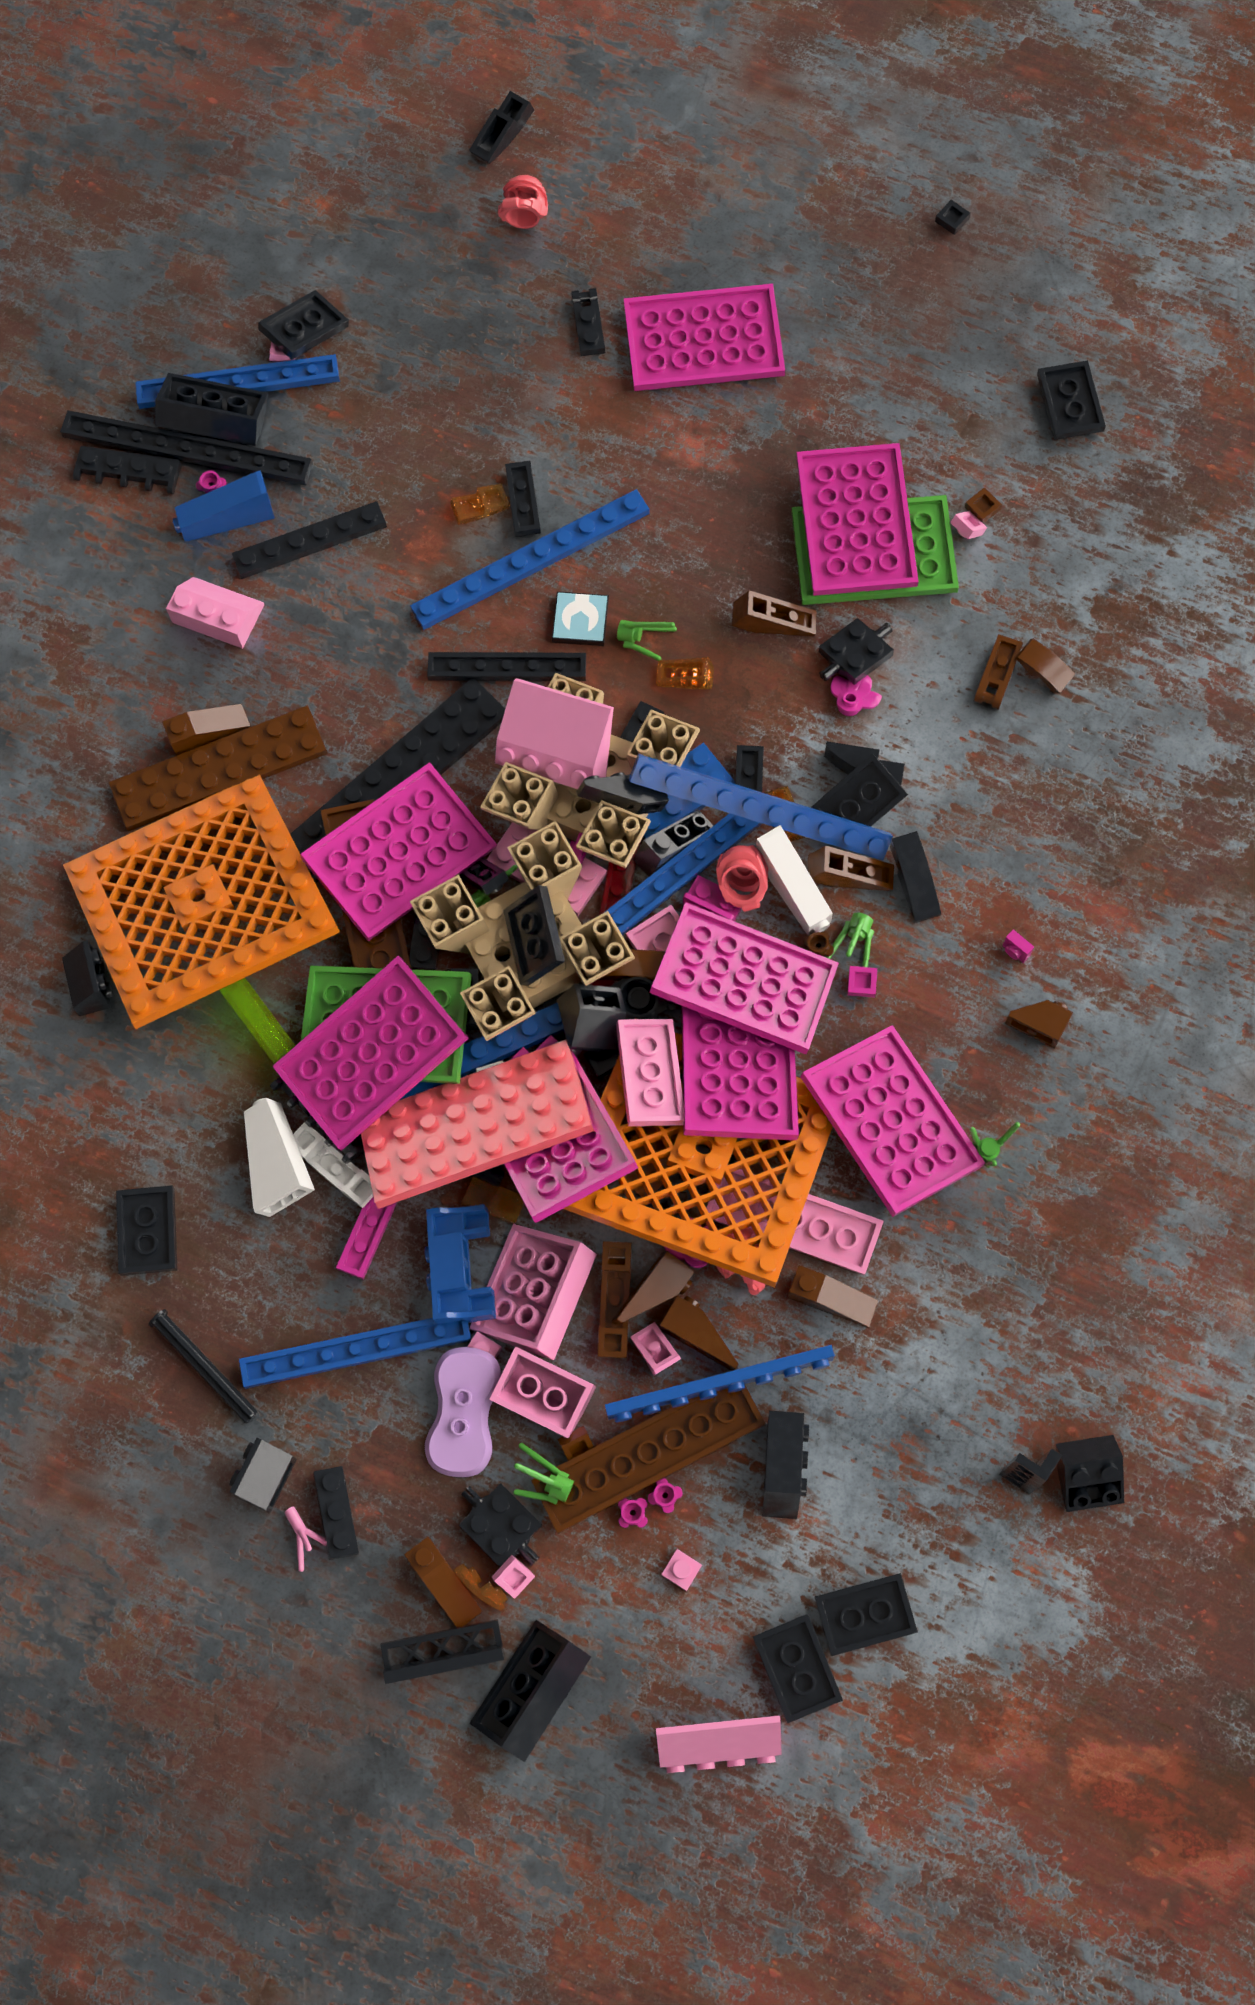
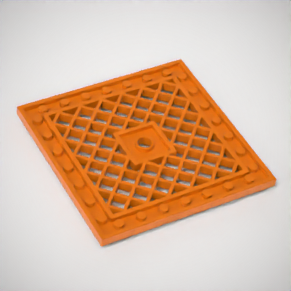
M260 775L222 790L63 864L135 1029L340 932L306 864L300 858V852ZM235 817L243 818L241 825L232 824ZM252 821H253V823H254L256 829H254V828H249L250 825H251V823H252ZM211 828L219 830L216 837L208 836ZM228 832L236 834L233 841L225 839ZM245 836L253 837L250 844L241 843ZM186 840L194 841L191 849L183 847ZM261 840H263L266 848L259 847ZM203 844L211 845L208 852L200 851ZM220 847L228 849L225 856L217 855ZM162 851L169 853L166 860L158 859ZM237 851L245 852L242 860L234 858ZM179 855L186 856L183 864L176 863ZM254 855L262 856L260 863L251 862ZM271 858L276 867L268 866ZM195 859L204 860L200 868L192 866ZM137 863L145 864L141 872L134 870ZM212 863L220 864L218 870H216L214 864ZM229 866L237 868L234 875L226 874ZM154 867L162 868L158 876L151 874ZM171 870L179 872L175 879L167 878ZM246 870L255 872L252 879L243 877ZM263 874L272 875L269 883L260 881ZM112 875L120 876L117 883L109 882ZM129 878L137 880L134 887L126 886ZM280 878H282L285 886L278 885ZM146 882L153 883L150 891L142 890ZM222 882L230 883L227 890ZM239 885L247 887L244 895L235 893ZM162 887L164 888L167 895L160 894ZM256 889L264 891L261 898L253 897ZM105 890L112 891L109 898ZM273 893L282 895L279 902L270 901ZM121 894L129 895L125 903L118 901ZM197 895H205L201 901H193ZM138 897L146 899L142 907L134 905ZM290 897L292 898L295 906L287 905ZM155 901L163 903L159 911L151 909ZM231 901L239 903L236 910H233L235 908ZM248 905L256 906L254 914L245 913ZM171 906L176 914L168 913ZM113 909L120 910L118 917ZM265 909L274 910L271 918L262 916ZM130 913L137 914L134 922L126 921ZM283 913L292 914L288 922L280 921ZM147 917L155 918L151 926L143 925ZM223 917L232 918L228 926L220 925ZM164 921L172 922L168 930L160 929ZM240 921L249 922L246 930L237 929ZM257 925L267 926L263 934L255 933ZM180 926H182L186 934L177 933ZM122 929L130 930L126 937ZM198 929L206 930L203 938L195 937ZM215 932L224 934L220 942L212 941ZM138 933L147 934L143 942L135 941ZM155 937L164 938L160 946L152 945ZM232 937L241 938L238 946L229 944ZM173 940L181 942L178 950L169 949ZM190 944L198 946L195 954L187 953ZM131 948L138 950L135 957L133 955ZM207 948L216 950L212 958L204 957ZM148 952L156 954L152 962L144 961ZM165 956L173 958L169 966L161 965ZM182 960L190 962L187 970L178 969ZM140 969L148 970L144 977ZM156 973L165 974L161 983L153 981Z
M675 1033L679 1071L682 1074V1035ZM619 1055L600 1100L638 1166L635 1172L639 1179L627 1183L623 1176L617 1179L620 1186L609 1190L606 1185L563 1209L775 1288L833 1126L803 1080L796 1077L798 1128L802 1127L797 1140H790L789 1143L780 1146L777 1139H768L773 1149L762 1152L758 1143L767 1139L746 1138L737 1142L738 1138L684 1135V1125H675L664 1129L663 1126H655L657 1132L646 1136L642 1128L643 1126H628V1123L622 1125L626 1115V1105ZM635 1130L639 1139L628 1143L624 1133ZM678 1133V1136L673 1146L672 1142L669 1139V1136ZM662 1140L666 1149L655 1153L650 1143ZM700 1144L706 1145L710 1148L711 1152L701 1154L696 1150V1146ZM644 1146L648 1156L637 1159L633 1150ZM751 1146L755 1155L745 1159L740 1149ZM794 1149L791 1160L789 1162L788 1158L785 1155V1152ZM733 1152L737 1162L728 1165ZM777 1156L782 1165L772 1169L767 1159ZM669 1157L667 1166L670 1167L664 1169L659 1160ZM759 1162L764 1172L753 1175L749 1166ZM653 1163L657 1172L645 1176L641 1167ZM742 1169L746 1179L735 1182L731 1173ZM679 1173L684 1182L672 1186L668 1176ZM688 1173L697 1177L691 1179ZM785 1173L782 1184L780 1185L776 1176ZM724 1176L728 1186L718 1189L715 1183L720 1185ZM661 1179L666 1189L654 1193L650 1183ZM769 1179L773 1189L763 1192L758 1183ZM706 1183L710 1193L700 1196L695 1186ZM643 1186L647 1196L636 1200L631 1190ZM751 1186L755 1196L745 1199L740 1189ZM688 1189L692 1199L681 1203L677 1193ZM733 1192L737 1203L727 1206L722 1196ZM625 1193L627 1199L619 1197L618 1195ZM670 1196L674 1206L663 1210L658 1200ZM777 1196L772 1209L767 1199ZM715 1199L719 1209L708 1213L704 1203ZM760 1202L764 1213L754 1216L749 1206ZM652 1203L654 1209L646 1207L645 1205ZM697 1206L701 1216L690 1220L686 1210ZM742 1209L747 1219L736 1223L731 1213ZM679 1213L681 1219L673 1217L672 1215ZM724 1216L728 1227L717 1230L713 1220ZM768 1220L763 1233L758 1223ZM706 1223L708 1229L700 1227L699 1225ZM751 1226L756 1236L745 1240L740 1230ZM733 1233L735 1239L727 1237V1235Z

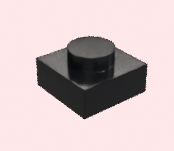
M950 200L936 215L935 222L955 235L970 219L971 213L953 200Z

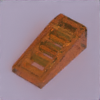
M709 657L658 661L656 685L659 687L712 689L714 666ZM667 668L671 669V678H667ZM678 669H682L681 677H678ZM689 670H693L692 676H689Z

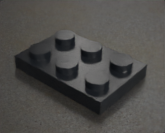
M314 290L258 322V330L293 360L348 328L349 319L319 292Z
M1088 360L1038 369L1037 377L1054 440L1105 431L1106 425Z
M872 753L811 808L872 827L909 794Z
M538 885L503 910L520 985L525 986L531 985L565 962L547 886Z
M173 1185L116 1190L118 1274L125 1276L178 1271L175 1188Z
M901 1573L814 1597L831 1657L918 1633Z
M808 1614L752 1637L787 1724L843 1701Z

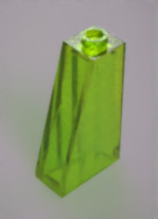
M246 978L218 990L224 1001L273 1065L296 1046Z

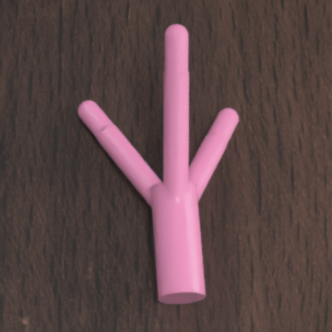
M291 1507L284 1514L296 1533L298 1570L302 1572L304 1571L303 1545L306 1551H311L312 1549L307 1536L325 1546L326 1541L324 1537L306 1528L295 1507Z

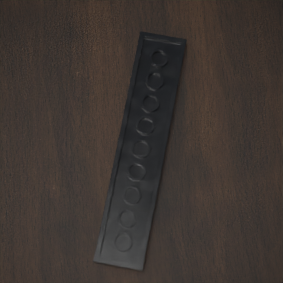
M471 678L290 833L300 854L326 836L321 810L372 799L376 801L429 762L442 775L502 723L505 708L475 678ZM308 868V870H309V872H310V874H311V876H312V878H313V880H314V882H315V884H316L319 880L315 877V875H314V874L311 872V870Z

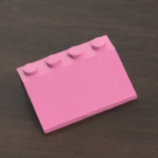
M516 678L511 688L497 737L495 764L504 766L505 762L550 779L553 782L578 789L587 777L595 775L600 778L606 777L614 707Z
M513 1224L487 1287H491L494 1290L496 1319L472 1322L470 1329L511 1346H516L529 1353L554 1360L597 1254L579 1241Z
M780 1716L656 1728L660 1768L666 1767L667 1773L685 1772L684 1765L696 1764L697 1770L714 1769L715 1762L727 1761V1767L745 1765V1759L757 1758V1764L776 1762L775 1756L782 1755Z

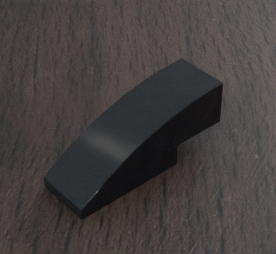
M509 91L498 110L494 108L470 147L469 152L489 164L494 161L509 146L534 111L531 103Z
M826 741L824 757L848 775L872 753L878 758L880 750ZM879 760L901 785L905 764Z
M918 832L892 838L890 849L898 868L897 875L914 922L918 923L941 916L933 878Z

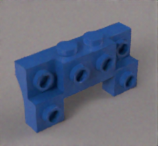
M482 1204L459 1208L439 1207L426 1209L428 1246L425 1247V1258L427 1263H430V1274H427L426 1281L428 1290L431 1291L433 1320L437 1324L462 1320L470 1323L496 1319L494 1290L491 1287L472 1289L468 1240L490 1236L488 1208Z

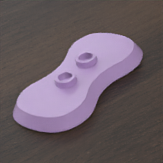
M470 1347L448 1350L441 1356L434 1371V1382L438 1395V1411L436 1419L426 1437L425 1454L431 1467L447 1476L472 1477L485 1469L492 1455V1440L488 1426V1416L493 1401L489 1399L501 1377V1369L495 1357L484 1350Z

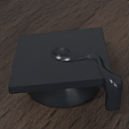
M623 978L609 986L621 989L626 1008L625 1020L642 1019L654 1011L657 1015L666 1009L673 1011L676 1005L674 1002L668 1003L667 999L649 993L654 980L647 978Z

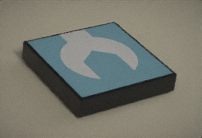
M557 591L552 643L604 646L609 595Z

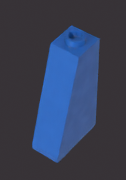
M261 470L174 507L177 517L173 518L176 533H182L185 542L275 519Z

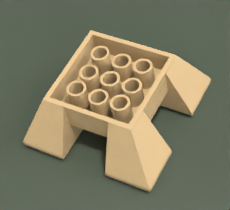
M555 673L548 685V688L603 704L604 693L602 690ZM650 710L633 743L614 735L610 736L606 777L619 772H623L625 775L631 774L638 754L681 767L700 729ZM505 762L480 807L481 810L528 829L540 830L556 821L566 838L576 841L579 832L583 833L576 845L577 849L623 868L627 867L651 823L650 819L646 818L649 813L637 815L602 800L600 803L578 797L576 792L578 789L553 782L550 779Z
M556 821L507 847L525 882L484 905L476 907L459 875L410 901L436 949L471 954L481 971L484 980L460 992L486 1041L535 1015L536 1013L533 1008L566 991L573 984L582 982L587 986L635 959L608 911L583 925L579 921L568 898L581 872L582 865ZM538 885H542L548 888L556 926L559 929L558 934L565 962L531 985L525 986L520 985L503 910ZM504 955H511L507 961L500 962L501 957Z

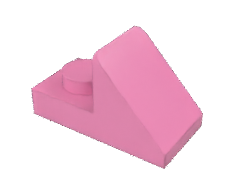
M655 1322L630 1337L635 1347L645 1359L653 1376L681 1359Z

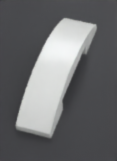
M304 1122L293 1134L302 1158L344 1195L363 1208L373 1197L369 1175L356 1167L352 1162L345 1164L341 1160L343 1155L332 1145L328 1147L324 1143L325 1138Z

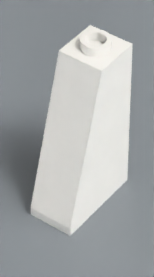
M779 825L757 838L756 848L761 852L768 866V878L806 934L809 936L814 932H822L828 929L833 913L782 827Z
M262 1098L255 1101L252 1107L244 1111L253 1209L257 1214L271 1217L315 1189L281 1103L268 1098Z

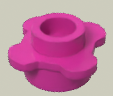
M209 470L200 476L199 481L196 483V488L198 491L208 493L227 485L225 478H220L216 472Z
M664 1478L656 1482L657 1486L654 1492L648 1495V1501L652 1505L657 1504L662 1507L665 1513H671L674 1510L676 1500L682 1497L683 1492L679 1486L674 1487ZM663 1493H667L668 1497L663 1498Z
M626 1498L618 1503V1507L621 1509V1517L619 1518L621 1527L627 1528L629 1525H637L642 1528L646 1526L648 1520L645 1517V1508L647 1507L645 1499L628 1500ZM631 1510H635L636 1514L634 1516L630 1514Z

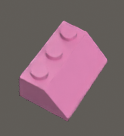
M192 577L177 586L166 610L172 623L243 649L264 607V602Z
M515 1346L489 1400L569 1438L582 1417L596 1386Z

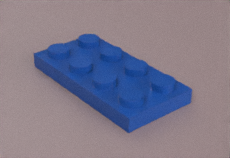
M704 742L690 751L681 765L682 768L735 784L734 779ZM667 794L669 801L662 811L647 815L646 818L650 819L651 823L643 838L646 839L698 809L700 811L705 805Z

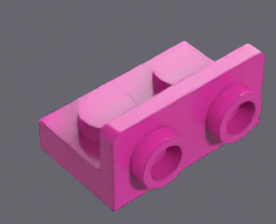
M697 875L689 892H685L683 896V906L686 902L732 921H736L742 908L735 907L730 902H726L718 884Z

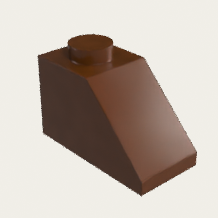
M1046 1000L1010 1011L1005 1024L1055 1048L1073 1012L1068 1010V1007L1061 1002Z

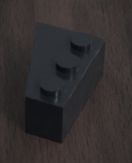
M769 1410L762 1517L797 1519L800 1497L806 1496L807 1478H802V1469H807L808 1451H803V1442H808L809 1424H804V1413Z

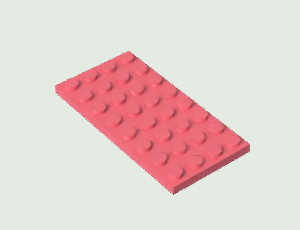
M567 1040L462 1077L460 1078V1084L445 1083L401 1099L361 1133L374 1202L378 1209L588 1134L593 1132L594 1128L572 1051L567 1044Z

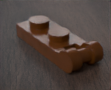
M998 634L974 702L980 704L985 702L991 704L992 708L999 710L1017 662L1015 657L1021 651L1023 642ZM987 687L997 689L996 695L986 692Z

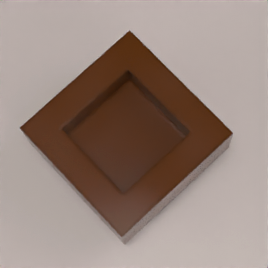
M985 487L965 502V508L982 523L989 520L1002 507V504Z
M584 1426L574 1430L569 1438L564 1436L558 1438L568 1461L594 1448Z

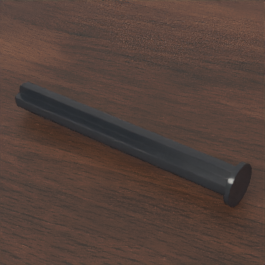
M166 1309L158 1312L148 1325L155 1327L244 1423L251 1422L257 1416L258 1411L167 1316L168 1311Z

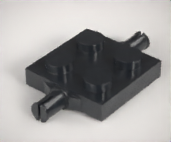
M856 618L819 646V653L829 663L828 667L819 672L820 677L827 681L838 673L845 676L854 685L893 656L894 649L883 640L885 636L893 631L892 627L888 626V623H884L883 626L874 631L859 618Z
M501 1483L489 1495L483 1498L471 1486L466 1488V1491H463L461 1495L473 1508L470 1514L459 1524V1527L499 1568L511 1555L515 1557L520 1554L530 1566H533L540 1557L528 1544L531 1537L542 1527V1524Z

